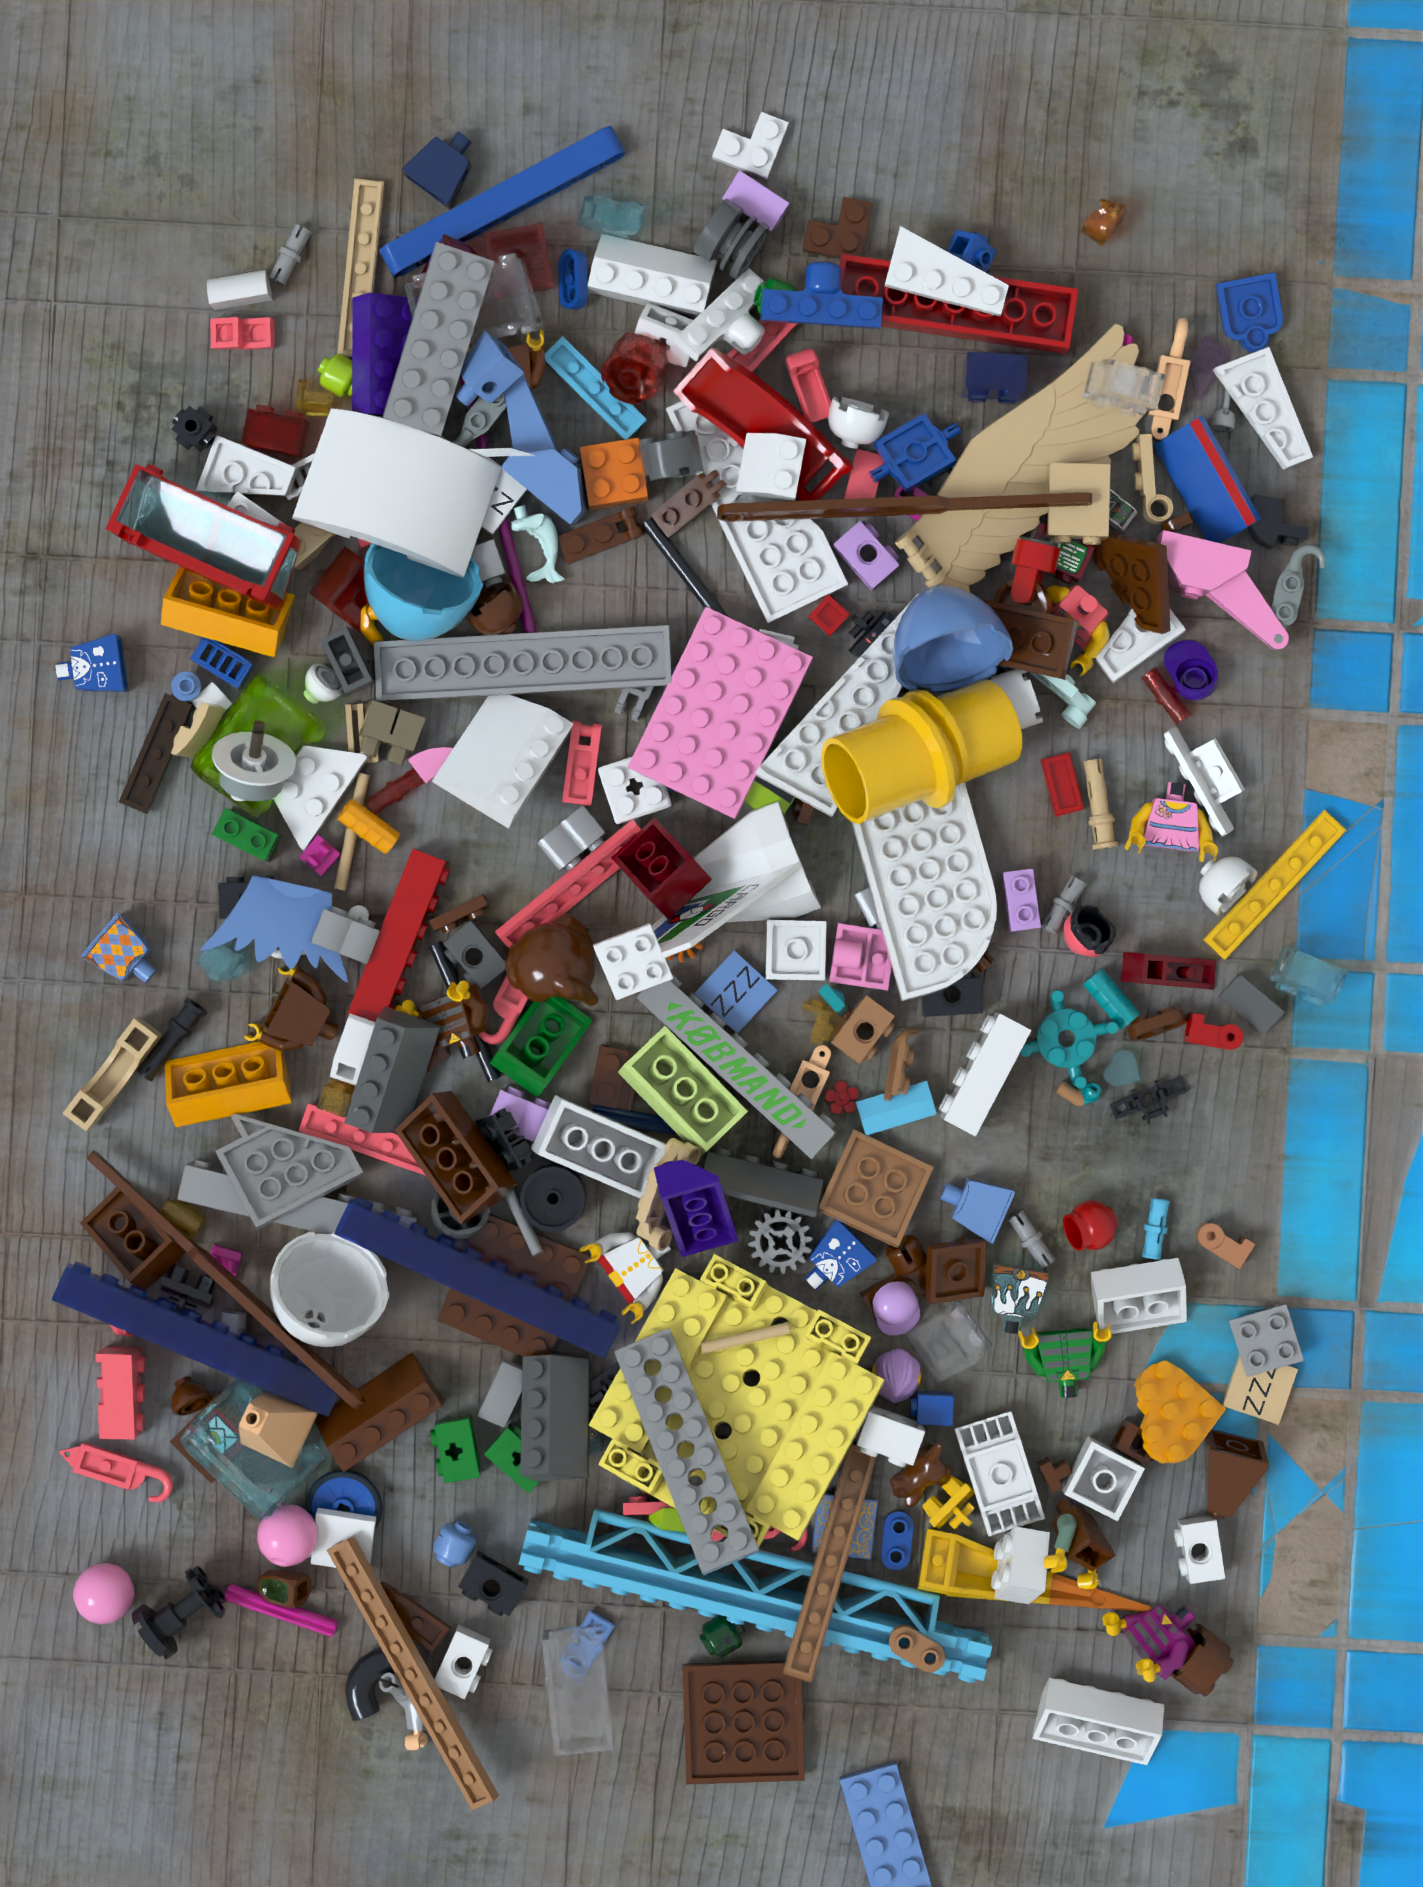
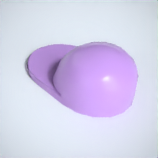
M899 1281L891 1282L881 1287L875 1293L872 1301L877 1325L883 1333L888 1335L904 1334L917 1324L920 1318L918 1298L910 1285Z

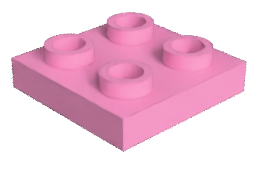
M838 923L829 982L888 991L892 965L882 930Z

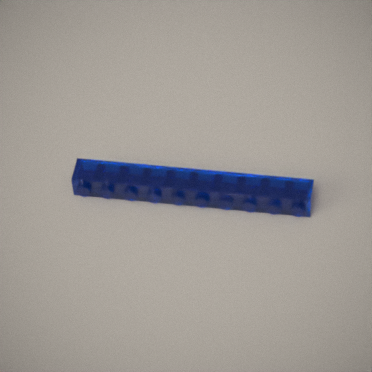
M357 1197L356 1200L350 1198L335 1229V1235L606 1359L621 1327L620 1322L616 1321L617 1316L604 1309H601L600 1313L589 1308L590 1303L579 1297L574 1296L573 1300L562 1296L563 1291L553 1285L547 1284L546 1288L535 1283L536 1278L527 1273L520 1272L519 1275L508 1271L509 1266L501 1261L493 1259L492 1263L482 1259V1253L475 1249L466 1247L465 1250L454 1246V1240L439 1234L438 1238L428 1234V1228L421 1224L412 1222L411 1225L399 1221L401 1216L390 1210L385 1209L382 1213L373 1209L374 1204L364 1198Z
M75 1261L74 1265L71 1263L67 1264L51 1300L329 1417L338 1394L297 1356L294 1359L285 1355V1350L274 1344L269 1343L268 1347L257 1343L258 1338L246 1332H241L240 1335L229 1331L230 1326L220 1321L207 1322L202 1319V1314L192 1309L186 1308L184 1312L174 1308L175 1303L166 1298L158 1297L155 1300L146 1296L147 1291L138 1286L131 1285L130 1288L118 1284L120 1280L112 1275L103 1273L101 1277L91 1272L92 1268L84 1263Z

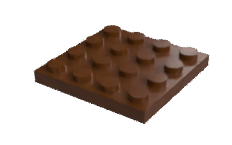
M489 1214L486 1226L477 1236L470 1239L437 1321L523 1357L551 1355L589 1264L585 1263V1261L589 1260L591 1255L535 1232L544 1252L533 1257L517 1224Z
M786 1660L682 1664L686 1785L805 1781L801 1679L782 1674Z

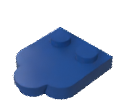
M1273 272L1215 284L1222 329L1226 337L1233 341H1240L1241 346L1251 353L1266 348L1269 343L1270 334L1277 332L1283 323L1276 273Z

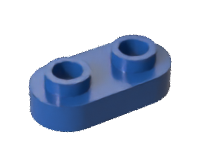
M566 249L558 261L559 300L564 308L579 310L588 299L587 259L582 251Z
M904 1510L889 1512L883 1523L881 1559L883 1564L891 1570L905 1568L911 1558L914 1525L911 1516ZM902 1522L904 1524L903 1530H894V1524ZM899 1551L901 1558L899 1560H892L890 1558L891 1553Z

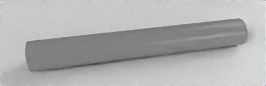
M513 1188L505 1198L534 1257L544 1251L531 1223L528 1222L522 1212L519 1197Z

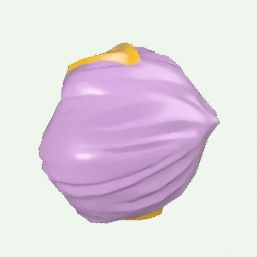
M896 1348L881 1354L876 1359V1363L872 1368L873 1374L885 1380L879 1394L892 1404L908 1399L920 1385V1363L904 1349Z

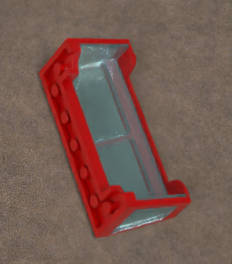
M135 464L105 529L133 546L280 611L302 542L294 535L296 530L280 522L277 527L265 524L167 480L162 476L164 471L151 464H147L146 468Z

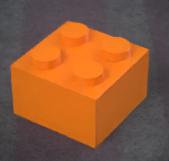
M639 438L580 447L590 510L649 501L639 451Z

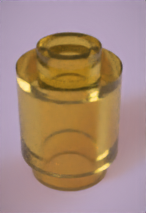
M178 1197L174 1201L168 1199L161 1211L186 1235L193 1239L206 1218L200 1215L201 1212L188 1203L177 1200Z

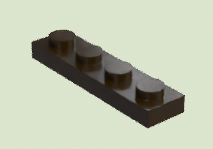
M164 694L119 803L145 814L149 813L173 756L171 752L174 746V737L179 732L180 726H186L194 705L181 701L169 694Z

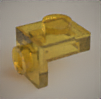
M810 999L809 1004L803 1002L801 1008L817 1013L809 1042L821 1046L823 1040L829 1041L833 1029V1024L829 1023L832 1012L826 1010V1003Z

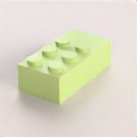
M666 1026L651 1038L618 1071L626 1082L685 1143L690 1142L701 1149L700 1157L748 1112Z

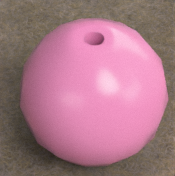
M294 1504L276 1506L266 1513L260 1521L257 1543L261 1553L271 1563L284 1567L298 1565L313 1553L317 1545L318 1528L314 1518L304 1508Z
M111 1563L95 1564L84 1570L76 1580L73 1590V1598L79 1614L89 1622L97 1624L113 1623L124 1617L132 1607L135 1597V1590L129 1573L119 1565Z

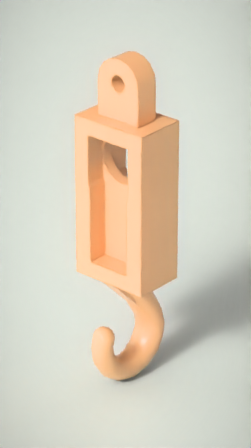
M1179 318L1177 321L1174 341L1169 356L1161 355L1158 360L1151 402L1147 413L1148 416H1153L1151 434L1157 440L1167 437L1171 421L1179 419L1191 362L1182 359L1188 333V321L1186 318ZM1163 394L1170 395L1174 400L1173 408L1170 411H1162L1158 408V398ZM1158 428L1162 429V433H1158Z
M824 1045L815 1048L809 1062L802 1061L790 1088V1091L796 1096L802 1093L814 1104L810 1108L812 1111L830 1074L825 1069L830 1060L831 1051ZM821 1051L825 1052L824 1057L819 1055ZM807 1071H814L819 1076V1083L815 1088H807L802 1083V1077ZM782 1132L773 1149L772 1154L775 1158H780L784 1154L790 1141Z

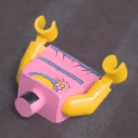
M1168 782L1166 799L1154 798L1151 802L1145 803L1135 814L1131 821L1129 838L1124 846L1125 850H1128L1131 844L1137 845L1139 848L1138 854L1141 853L1144 846L1198 852L1200 847L1199 861L1204 862L1205 853L1211 854L1213 861H1216L1218 847L1214 844L1212 830L1204 812L1197 808V803L1184 802L1186 784Z

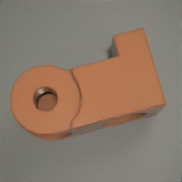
M1213 1222L1201 1223L1195 1232L1197 1241L1203 1247L1239 1270L1255 1246L1254 1243L1243 1236L1238 1243L1224 1235L1223 1230Z

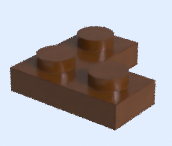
M843 197L838 226L808 220L802 252L841 259V254L862 257L872 202Z

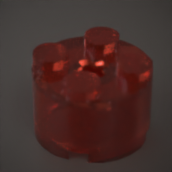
M633 332L623 334L614 343L601 369V379L603 384L606 382L610 388L609 393L617 400L627 404H640L643 400L652 399L668 370L666 347L662 343L656 342L644 335Z

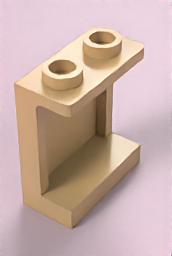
M1050 463L1048 465V494L1088 492L1092 493V505L1048 507L1046 538L1053 539L1055 544H1070L1071 539H1083V544L1099 545L1101 540L1108 538L1111 464Z

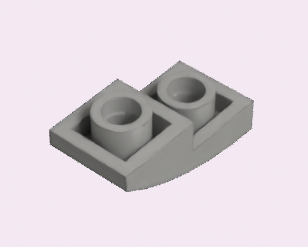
M505 1359L502 1360L478 1410L477 1417L503 1428L505 1427L522 1392V1366Z

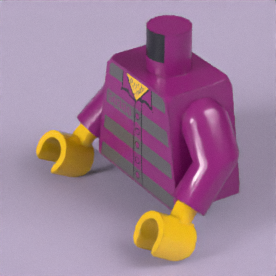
M1184 1604L1174 1614L1162 1606H1156L1154 1609L1142 1613L1125 1615L1120 1620L1119 1616L1114 1612H1108L1102 1617L1103 1625L1106 1626V1631L1109 1635L1116 1636L1120 1633L1121 1628H1124V1636L1142 1658L1136 1663L1138 1675H1143L1144 1680L1147 1682H1153L1156 1679V1674L1167 1680L1174 1670L1184 1665L1188 1651L1194 1645L1193 1638L1185 1628L1196 1618V1615Z

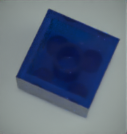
M967 352L963 361L961 397H968V402L985 403L987 398L998 399L999 404H1016V400H1021L1026 392L1028 355Z

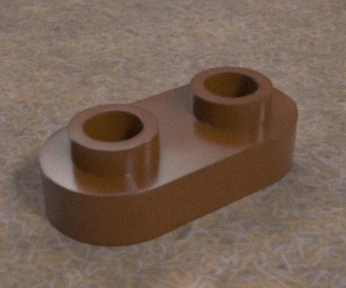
M1171 1006L1159 1011L1157 1016L1135 1018L1131 1022V1026L1127 1028L1130 1040L1132 1042L1141 1041L1181 1027L1187 1022L1183 1010H1176L1175 1006Z

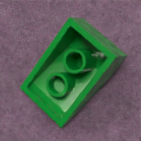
M550 997L546 1002H533L490 1064L538 1098L593 1019L560 997Z

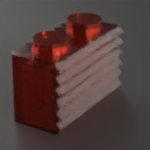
M256 405V409H247L241 443L244 446L299 458L303 457L309 422L306 419H302L303 414L286 410L285 415L273 413L274 408L265 405Z

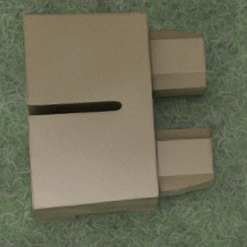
M375 700L369 701L365 711L366 715L363 726L359 733V736L362 737L360 753L375 758L380 744L390 747L386 762L402 766L408 753L414 751L426 718L401 709L397 711L398 708Z

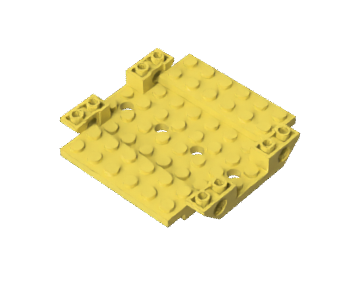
M716 1254L710 1260L700 1281L675 1268L635 1342L670 1328L758 1547H760L770 1526L800 1541L885 1382L879 1376L856 1365L866 1350L871 1337L819 1309L816 1311L770 1287L765 1280ZM779 1318L786 1319L789 1322L791 1334L707 1354L702 1352L701 1342L772 1326L774 1321ZM657 1360L650 1361L645 1368L646 1374L650 1376L658 1374L661 1370V1363ZM620 1368L589 1423V1426L612 1438L598 1465L676 1509ZM752 1370L757 1371L760 1374V1382L753 1387L747 1386L744 1383L745 1374ZM667 1387L661 1388L656 1395L657 1401L660 1403L668 1402L672 1397V1390ZM680 1415L671 1416L667 1422L668 1429L674 1431L680 1429L683 1425V1418ZM721 1423H727L732 1428L731 1435L723 1440L717 1438L715 1435L716 1427ZM689 1442L683 1443L678 1450L679 1456L682 1458L691 1457L694 1453V1445ZM696 1470L690 1475V1477H700L703 1483L706 1478L705 1472L702 1470ZM706 1498L702 1501V1513L711 1514L716 1510L717 1502L715 1499ZM718 1526L714 1529L728 1537V1529L726 1527Z

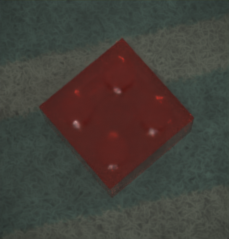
M542 223L483 233L488 259L495 261L491 271V279L496 299L555 289Z

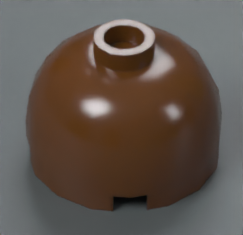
M510 580L503 581L502 585L504 587L498 591L493 586L479 595L473 608L465 616V619L475 631L482 635L493 636L498 633L502 635L509 634L517 628L515 622L521 616L523 605L517 589Z

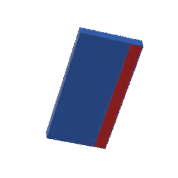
M1203 415L1153 445L1206 540L1222 543L1261 520Z

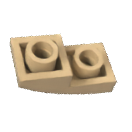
M200 702L193 714L192 726H180L179 732L174 737V746L171 754L189 758L197 754L216 730L225 708L216 704Z

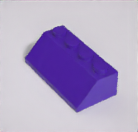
M683 1159L668 1161L660 1166L653 1167L660 1197L681 1257L739 1241L717 1175Z

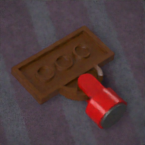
M1020 537L1016 541L1011 562L1012 565L1017 566L1014 579L1002 583L996 591L993 602L983 600L995 611L1005 625L1012 640L1013 651L1008 661L1003 659L998 665L1065 680L1079 621L1052 615V601L1049 592L1041 584L1044 572L1055 574L1061 549L1058 548L1059 545Z

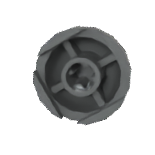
M438 1192L434 1195L430 1206L431 1220L436 1230L444 1237L455 1241L468 1240L477 1236L486 1226L490 1214V1208L467 1222L460 1224Z

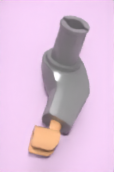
M383 1674L381 1678L388 1682L379 1681L380 1689L383 1692L391 1693L396 1701L403 1706L406 1713L407 1729L414 1730V1733H409L405 1737L406 1749L418 1750L420 1747H424L428 1742V1738L422 1731L426 1730V1727L402 1684L394 1674Z

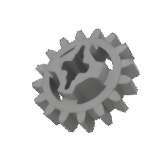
M778 1208L775 1209V1216L772 1217L766 1211L764 1213L765 1221L762 1222L756 1219L755 1224L759 1228L749 1231V1234L755 1237V1240L748 1242V1246L756 1247V1250L751 1254L752 1258L760 1256L759 1266L762 1267L766 1263L769 1264V1272L773 1273L775 1267H780L782 1274H785L786 1266H790L794 1271L797 1270L795 1264L797 1260L802 1263L806 1262L802 1255L803 1252L811 1253V1248L805 1245L806 1242L812 1241V1236L804 1234L809 1229L808 1224L800 1226L799 1223L802 1217L798 1215L795 1219H792L791 1211H787L785 1216H783ZM775 1222L787 1223L783 1228H773L770 1225ZM796 1231H798L800 1236L799 1249L792 1243V1236ZM770 1233L781 1237L783 1234L786 1235L785 1241L790 1249L779 1245L777 1248L774 1247L775 1240ZM762 1234L768 1239L769 1244L764 1252L760 1245ZM787 1254L791 1257L786 1260H774L776 1255Z

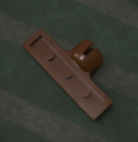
M913 1235L903 1236L902 1242L906 1250L902 1252L899 1247L895 1248L888 1245L886 1255L894 1268V1273L860 1292L875 1321L872 1301L875 1293L884 1285L896 1281L905 1282L912 1287L917 1298L926 1293L927 1253L924 1252L918 1239ZM962 1236L961 1238L955 1241L965 1240L964 1236Z

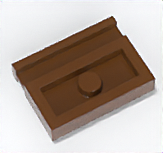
M600 1045L588 1104L631 1111L635 1090L618 1071L637 1052Z

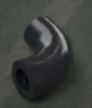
M381 1647L360 1657L348 1673L345 1694L353 1721L370 1717L380 1710L375 1697V1685L383 1674L395 1673Z

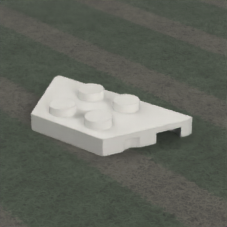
M313 746L302 747L296 756L295 771L288 779L284 780L282 791L274 798L277 807L302 850H305L316 837L369 756L361 753Z

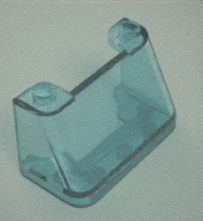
M238 1376L191 1423L181 1436L180 1441L185 1450L258 1519L267 1520L316 1469L325 1457L321 1455L317 1445L312 1442H304L293 1468L241 1444L239 1423L248 1404L257 1397V1390L251 1382L243 1380Z

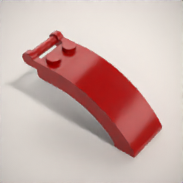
M711 348L673 391L692 412L701 415L713 423L743 448L747 433H776L806 439L796 496L801 501L820 500L844 474L848 475L854 468L851 462L843 457L785 398L754 373L715 348ZM830 460L835 467L812 492H809L805 486Z

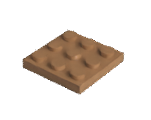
M853 1129L820 1200L817 1211L898 1248L934 1167Z

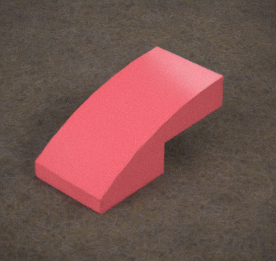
M271 317L210 319L211 349H275V319Z
M856 449L853 461L854 468L850 473L844 499L875 498L879 481L875 483L873 478L871 479L869 471L883 465V460L879 454Z

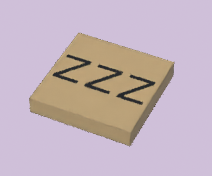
M1239 1354L1222 1405L1279 1425L1298 1369L1288 1365L1247 1377Z

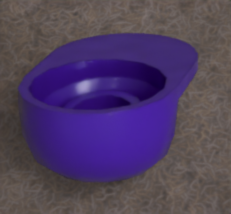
M1183 640L1172 644L1166 650L1164 665L1174 681L1176 691L1183 698L1198 701L1209 697L1214 692L1218 683V670L1215 662L1203 645L1195 641Z

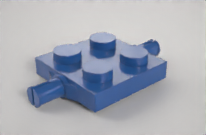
M923 413L876 440L874 448L881 456L883 465L869 471L871 479L873 478V481L876 483L890 474L897 480L904 492L907 493L956 465V458L949 450L947 441L961 434L959 426L957 427V423L954 422L940 431L932 425L926 414Z

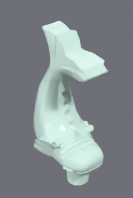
M525 505L514 508L517 520L511 522L512 530H526L530 535L538 538L547 559L545 565L541 569L531 572L526 577V580L534 582L546 578L552 584L565 580L555 570L558 536L553 520L543 513L528 516Z

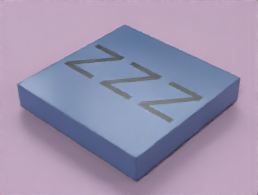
M734 950L694 994L738 1034L776 993L777 989Z

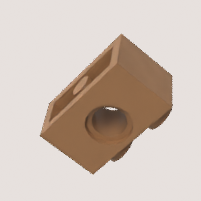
M865 994L830 1042L859 1064L863 1059L868 1062L878 1049L874 1044L879 1037L883 1036L886 1038L896 1025L892 1022L895 1016ZM867 1022L872 1025L873 1034L870 1038L861 1039L858 1037L856 1031L861 1023Z

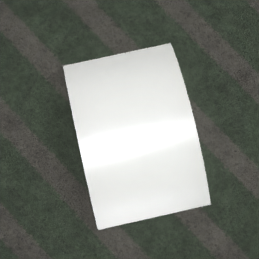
M331 408L292 519L349 539L350 536L365 540L405 554L409 560L464 578L501 468L476 453L422 430L368 414Z

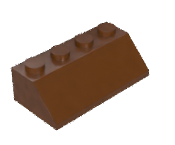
M452 1091L432 1093L394 1130L460 1224L467 1222L498 1203L517 1185L514 1178Z
M412 1352L357 1389L365 1398V1402L359 1409L353 1408L341 1399L317 1415L315 1422L327 1449L344 1472L442 1407L445 1400Z

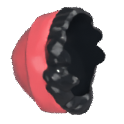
M1076 905L1074 911L1064 922V940L1066 945L1072 952L1082 956L1097 957L1104 954L1112 945L1116 936V928L1113 923L1099 912L1098 907L1091 905Z

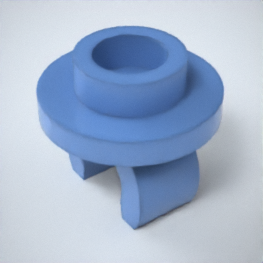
M181 672L173 678L171 690L177 699L185 702L192 701L200 694L201 682L195 674Z

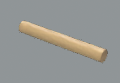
M788 1322L701 1342L703 1354L791 1333Z

